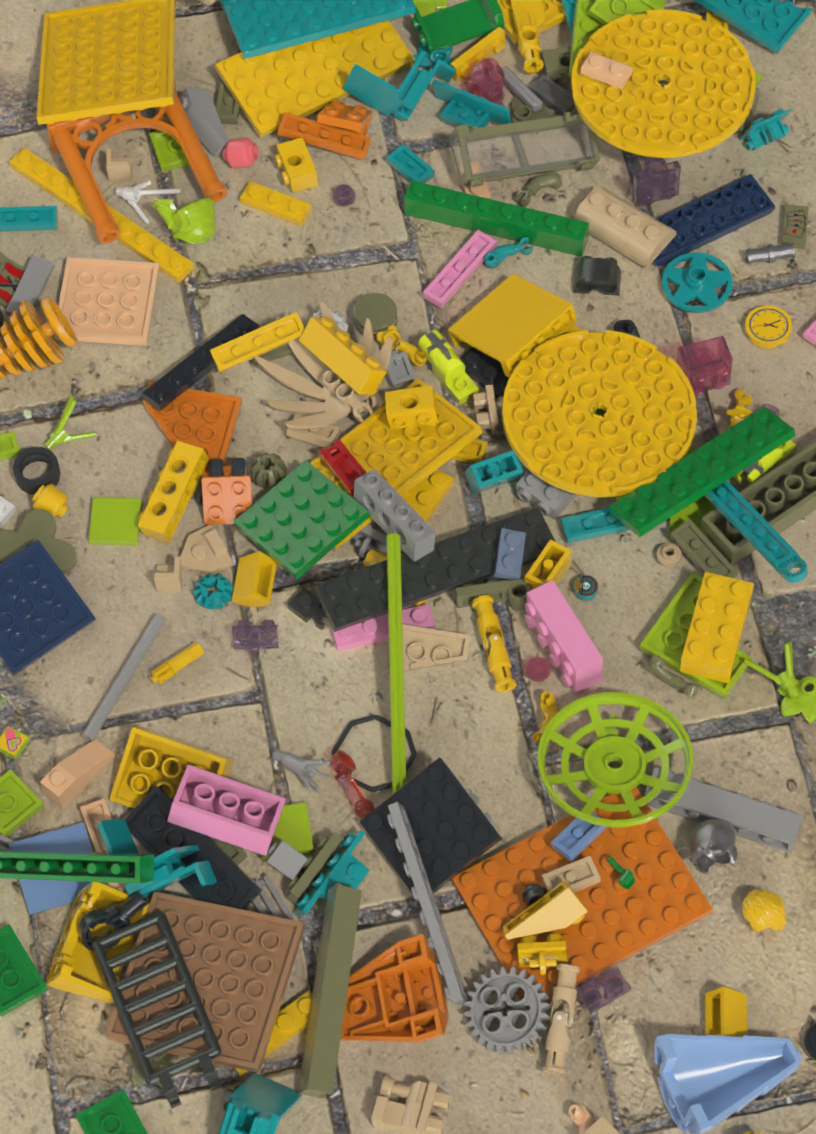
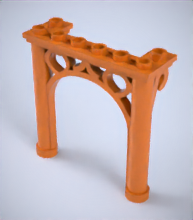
M175 81L174 104L166 107H154L158 114L153 119L141 116L140 113L143 110H133L120 114L113 113L99 117L81 118L75 121L68 120L46 124L50 149L55 151V153L60 152L97 230L96 236L101 244L115 241L119 238L121 232L92 174L91 165L99 147L106 140L120 132L134 128H152L167 133L181 147L204 197L212 198L214 203L227 195V190L224 184L219 181L176 93ZM135 111L136 119H132V116L124 115ZM164 114H166L169 124L162 121ZM110 121L105 125V130L102 132V127L99 124ZM88 130H94L98 133L94 141H84L79 136ZM78 147L81 148V149H87V150H88V151H87V154H86L85 161H84V159H83V157H82V155H81V153H80Z

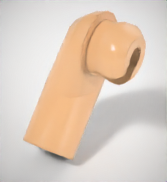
M573 1104L569 1107V1116L579 1127V1134H583L594 1124V1118L582 1105Z

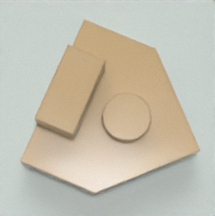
M211 524L188 535L180 557L182 569H191L209 575L211 572L217 574L234 566L224 542L216 529L212 528Z

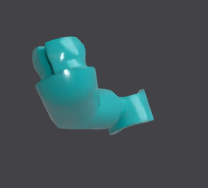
M524 237L520 240L519 244L514 245L513 243L498 246L491 253L486 254L484 263L488 268H495L506 257L516 255L517 252H521L524 255L531 254L533 245L528 249H523L522 247L529 242V238Z

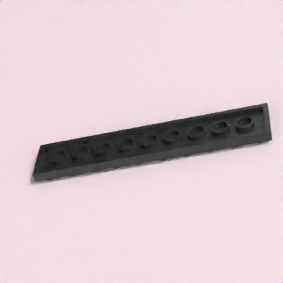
M539 507L434 543V551L415 562L406 553L402 554V608L455 590L465 584H471L494 576L499 535L502 528L525 532L522 565L536 561L550 539L555 541ZM387 560L315 585L314 589L334 632L388 613Z

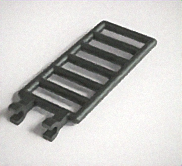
M162 911L93 940V950L146 1083L154 1085L161 1082L171 1108L182 1104L171 1077L201 1064L212 1091L222 1087L211 1059L221 1055L222 1049L166 914ZM156 924L159 925L163 936L108 959L105 946ZM165 946L168 947L172 956L171 959L117 981L113 971L114 968ZM174 968L177 969L181 981L126 1004L122 991ZM186 990L190 1000L189 1004L135 1026L131 1016L132 1013ZM195 1013L200 1026L144 1049L140 1036ZM202 1036L205 1037L209 1049L157 1072L153 1071L149 1059Z

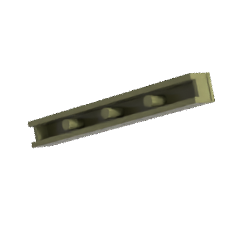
M340 883L328 889L298 1095H307L324 1099L325 1094H333L362 890L346 887Z

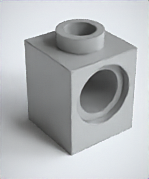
M283 840L280 844L275 842L267 853L270 857L267 862L291 880L298 875L308 860L307 857Z

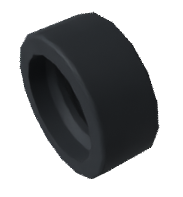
M44 447L28 448L19 453L14 460L13 471L17 485L26 493L35 495L42 485L53 484L56 486L60 480L61 471L59 463L51 450ZM33 462H46L51 466L50 473L43 479L29 480L23 476L25 467Z

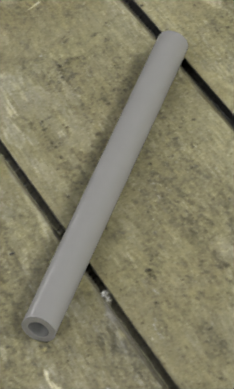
M155 614L83 732L82 738L86 741L92 742L166 621L163 616Z

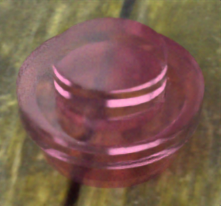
M541 657L529 660L526 665L527 676L535 682L544 681L551 673L550 663Z

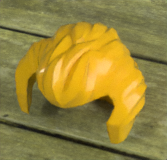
M757 889L749 892L746 898L743 899L742 913L744 918L750 923L748 926L753 931L759 933L767 928L773 931H782L787 923L785 919L786 913L784 901L779 895L767 890Z

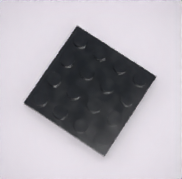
M441 757L359 821L411 892L414 883L412 877L409 878L405 872L403 863L406 862L404 853H400L397 848L395 839L398 838L396 829H392L388 821L387 815L390 814L388 805L398 802L405 807L433 894L503 839Z

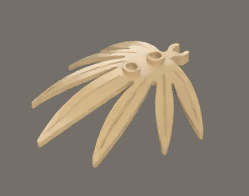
M321 302L322 315L335 321L334 325L339 328L326 304ZM367 318L361 345L365 348V352L368 355L373 356V329L370 319ZM388 336L377 356V359L381 362L380 365L386 370L392 351V339L390 336ZM299 339L289 342L290 348L304 368L324 388L288 369L255 356L256 361L284 385L308 397L325 401L267 400L268 404L276 409L290 413L310 415L284 422L288 428L314 429L328 426L343 419L351 411H353L357 421L362 423L361 412L368 411L369 414H373L370 405L363 402L371 395L358 394L306 348Z

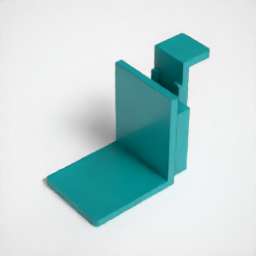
M422 50L399 89L357 64L353 66L343 89L388 117L393 113L394 117L402 122L403 119H409L434 76L449 83L456 69L439 59L434 68H430L429 72L424 69L419 70L418 68L426 54Z
M124 819L104 820L97 823L108 853L139 854ZM197 845L175 847L155 857L154 881L140 884L126 883L125 887L128 895H133L140 891L146 898L152 895L154 891L158 892L194 873L197 874L202 886L212 885L217 880L209 861L196 862L188 867L185 866L184 862H181L180 859L199 850Z
M254 1073L231 1094L218 1134H276L280 1120L301 1100L302 1095H298L297 1091Z

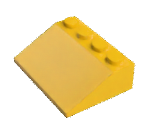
M132 727L109 800L135 809L156 785L174 800L187 765L229 778L234 759L144 727Z

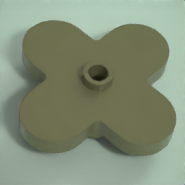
M37 509L28 513L23 520L19 532L0 530V564L37 540L40 541L63 574L70 572L75 567L77 555L70 543L54 539L57 525L53 515L46 510Z

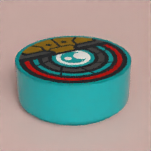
M590 575L579 576L574 581L573 591L575 596L583 601L595 598L598 594L597 580Z

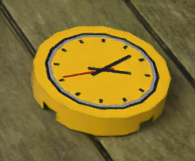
M765 305L757 307L749 313L746 318L744 331L752 344L764 349H774L776 346L787 343L791 337L792 321L784 310L776 306Z

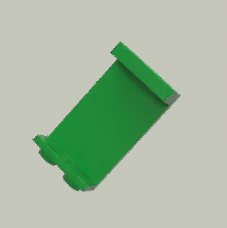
M468 0L421 17L417 7H415L416 13H413L414 17L411 18L414 30H419L420 32L418 36L422 47L426 46L430 54L435 50H443L485 35L498 27H505L503 12L497 0Z

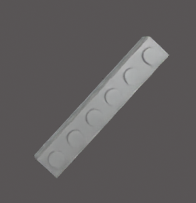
M655 767L652 777L659 779L661 769ZM669 769L667 781L681 784L684 776L675 774L674 771ZM691 777L687 790L681 799L668 811V813L698 823L710 819L723 820L733 828L735 835L792 854L804 817L796 811L790 809L783 810L774 807L767 801L759 802L750 799L743 793H732L724 790L719 785L702 783L694 777ZM647 786L645 796L653 789V787ZM661 790L647 804L650 807L659 809L666 805L676 793Z

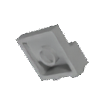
M530 470L516 483V494L525 503L529 502L536 508L539 507L542 515H548L553 520L577 496V494L548 484Z

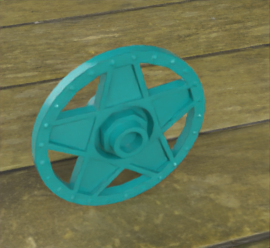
M700 252L678 256L667 265L662 276V289L666 298L677 308L692 313H704L717 309L727 301L733 286L731 272L725 263L715 256ZM692 259L688 269L675 268L679 263ZM706 260L717 265L722 271L708 270ZM667 279L679 286L674 296L668 288ZM727 284L725 293L718 299L715 288ZM697 298L706 306H691L686 304Z

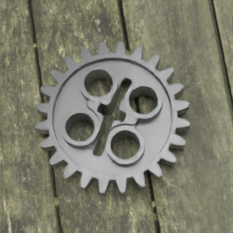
M503 966L501 967L500 974L491 969V978L482 974L483 983L481 985L477 982L473 983L477 991H468L467 993L473 999L472 1001L464 1002V1005L471 1008V1011L465 1012L464 1016L472 1020L465 1025L468 1028H475L470 1035L473 1038L480 1036L478 1044L483 1046L487 1043V1050L490 1052L495 1047L500 1055L503 1054L505 1048L510 1055H513L514 1047L520 1052H524L523 1044L526 1043L533 1047L534 1045L531 1040L533 1037L541 1040L538 1030H547L542 1021L550 1019V1016L545 1014L544 1011L550 1009L551 1005L543 1003V1001L549 995L547 993H540L544 986L541 983L535 984L537 978L533 975L527 979L528 972L522 970L518 975V969L512 967L510 973H508L507 969ZM518 990H524V998L519 1002H515V993ZM493 993H498V1001L493 1005H489V996ZM507 1005L510 1006L512 1009H520L530 1006V1010L528 1011L510 1010L508 1011L507 1016L504 1015L502 1012H495L488 1015L484 1014L485 1011L489 1010L505 1011L507 1010ZM526 1016V1025L521 1029H517L516 1021L520 1017ZM499 1019L501 1023L499 1029L491 1032L490 1024L494 1020Z

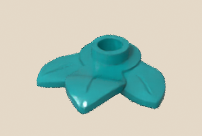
M419 40L418 53L413 55L415 58L414 63L423 50L426 54L420 67H430L433 69L439 59L450 65V54L453 51V46L443 50H435L430 54L427 47H422Z

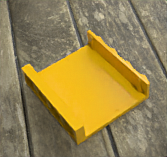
M513 273L448 329V333L453 347L456 348L463 342L500 361L505 376L510 378L522 359L525 360L539 345L562 335L577 322L573 305L570 302Z

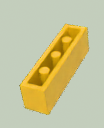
M327 316L311 317L299 341L358 394L374 395L387 373V370L380 365L381 362L377 358L368 355L362 345L351 340L349 333L334 325L335 321Z

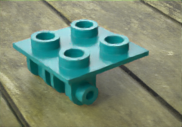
M792 108L786 111L779 109L770 114L771 117L766 120L762 117L750 123L751 126L744 130L745 134L740 138V141L746 139V148L754 151L764 145H768L769 141L772 143L785 137L786 133H789V128L786 124L783 125L782 120L792 111Z

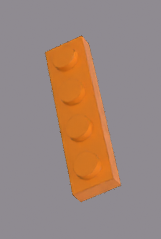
M286 112L283 114L277 135L293 140L303 137L304 142L364 161L371 143V137L317 123V121Z

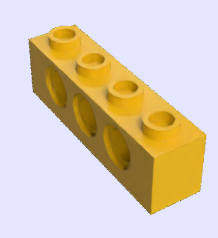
M177 441L175 447L170 450L168 462L165 468L160 471L158 483L155 489L150 492L145 511L141 512L138 519V527L145 536L171 543L208 463L209 458L203 448ZM185 468L184 471L177 473L179 469ZM171 489H175L173 493L167 494ZM166 510L162 515H158L160 511Z

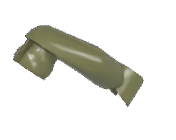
M552 172L536 176L526 187V191L521 190L517 192L516 200L518 204L521 202L522 207H526L530 203V197L535 195L541 188L549 186L553 189L560 188L562 186L560 175Z
M655 655L652 656L648 667L654 675L678 690L682 689V692L687 695H696L700 685L686 683L682 677L662 669L665 660Z

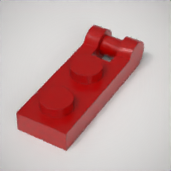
M338 439L333 442V446L327 449L324 447L318 453L322 461L328 465L350 495L354 496L355 480L365 475L366 471L343 442Z

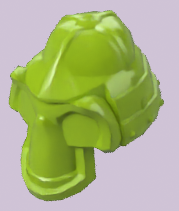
M207 197L192 201L179 210L176 209L173 202L169 199L153 201V207L164 219L168 229H171L174 240L181 239L190 244H205L206 241L214 236L216 231L215 205L212 198Z

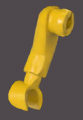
M544 691L540 695L539 703L544 719L540 725V730L532 736L534 745L541 738L547 724L558 713L556 699L552 692H549L548 695V691Z

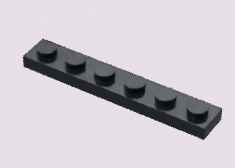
M240 315L142 393L143 399L161 411L216 367L210 353L211 349L260 328V325L246 315Z

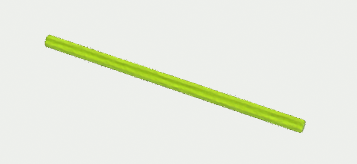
M398 533L387 535L393 794L406 784L401 545Z

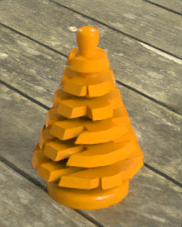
M46 296L41 301V307L48 320L47 322L44 321L31 303L23 300L19 305L21 314L18 311H14L10 316L12 326L5 321L0 328L1 334L4 336L3 338L0 336V380L7 377V372L4 370L3 365L12 375H18L22 373L21 367L18 364L27 372H33L37 369L35 363L43 369L51 367L50 360L54 364L65 363L64 354L57 340L54 339L53 334L55 333L66 346L75 347L78 345V339L74 330L51 297Z

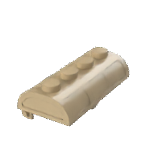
M600 185L587 195L575 214L576 220L589 223V234L645 268L651 265L677 235L676 230L666 226Z

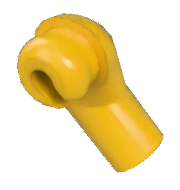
M402 339L397 341L395 349L401 353L406 351L413 365L423 366L428 359L420 348Z

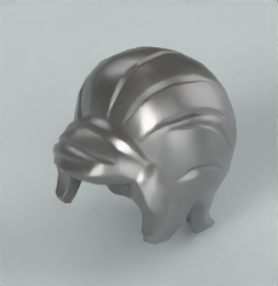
M710 819L698 824L692 831L689 839L692 855L689 858L690 862L693 864L697 862L700 871L704 874L708 873L709 867L714 865V863H730V865H734L738 852L735 846L736 837L733 828L727 822L720 819Z

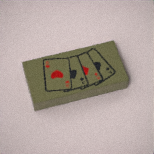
M785 204L782 245L793 242L794 248L805 249L809 206Z

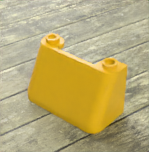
M90 882L81 889L73 903L47 975V986L88 998L114 1003L95 952L88 950L78 935V925L81 919L90 911L102 907L106 908L111 903L122 904L131 897L130 895L100 882ZM150 904L135 913L130 918V922L134 923L145 918ZM106 923L98 924L94 929L90 928L91 935L101 937L109 931L111 925H106ZM135 934L121 939L117 945L106 950L108 959L129 951ZM125 964L113 969L117 981L122 980L120 976Z

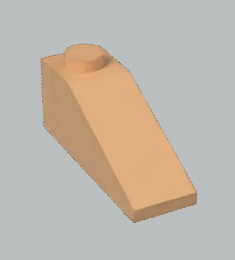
M96 739L59 762L40 781L44 795L63 810L115 756L114 753Z

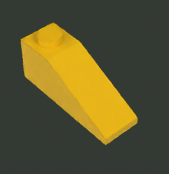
M565 879L502 928L505 937L513 939L567 928L571 924L579 923L588 911L585 903Z

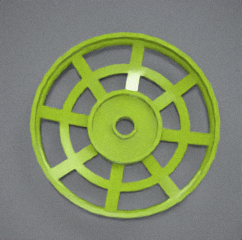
M623 692L592 694L568 704L554 715L547 724L538 747V771L547 793L555 803L567 813L582 821L606 827L640 825L668 812L687 790L694 762L693 748L689 736L683 725L671 712L648 698ZM619 704L639 708L634 722L624 719L602 720L598 706ZM588 709L592 723L580 728L570 739L556 732L559 726L568 718ZM649 713L666 723L678 739L663 745L656 734L643 726ZM618 727L629 729L626 737H608L605 728ZM595 731L598 740L588 750L577 744L584 736ZM640 734L648 739L656 749L644 753L639 745L635 743L638 735ZM550 740L564 748L561 756L562 774L547 775L545 757ZM683 749L685 771L682 783L667 781L669 774L668 755ZM571 753L584 759L583 771L569 772L568 763ZM657 759L661 760L659 779L645 774L646 763ZM612 761H617L622 766L613 769L608 764ZM588 780L596 790L591 798H589L576 787L574 782ZM640 783L653 787L646 796L635 801L631 790L635 789ZM566 784L573 795L586 805L581 811H578L563 801L555 793L551 785ZM661 790L676 793L666 805L652 813L643 816L639 807L652 801ZM606 793L621 794L625 804L601 803V800ZM597 808L611 812L629 811L632 818L610 820L591 815Z

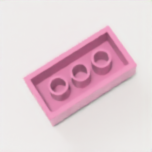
M554 580L527 592L525 621L530 629L534 628L538 634L537 640L540 646L548 650L549 659L554 668L558 667L561 671V677L567 688L571 687L573 692L578 694L602 682L603 657Z
M187 765L173 800L167 822L266 856L286 798Z

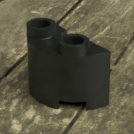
M591 256L580 258V262L575 268L573 293L589 294L593 290H598L603 295L620 296L621 270L615 258L607 257L603 259L592 258Z

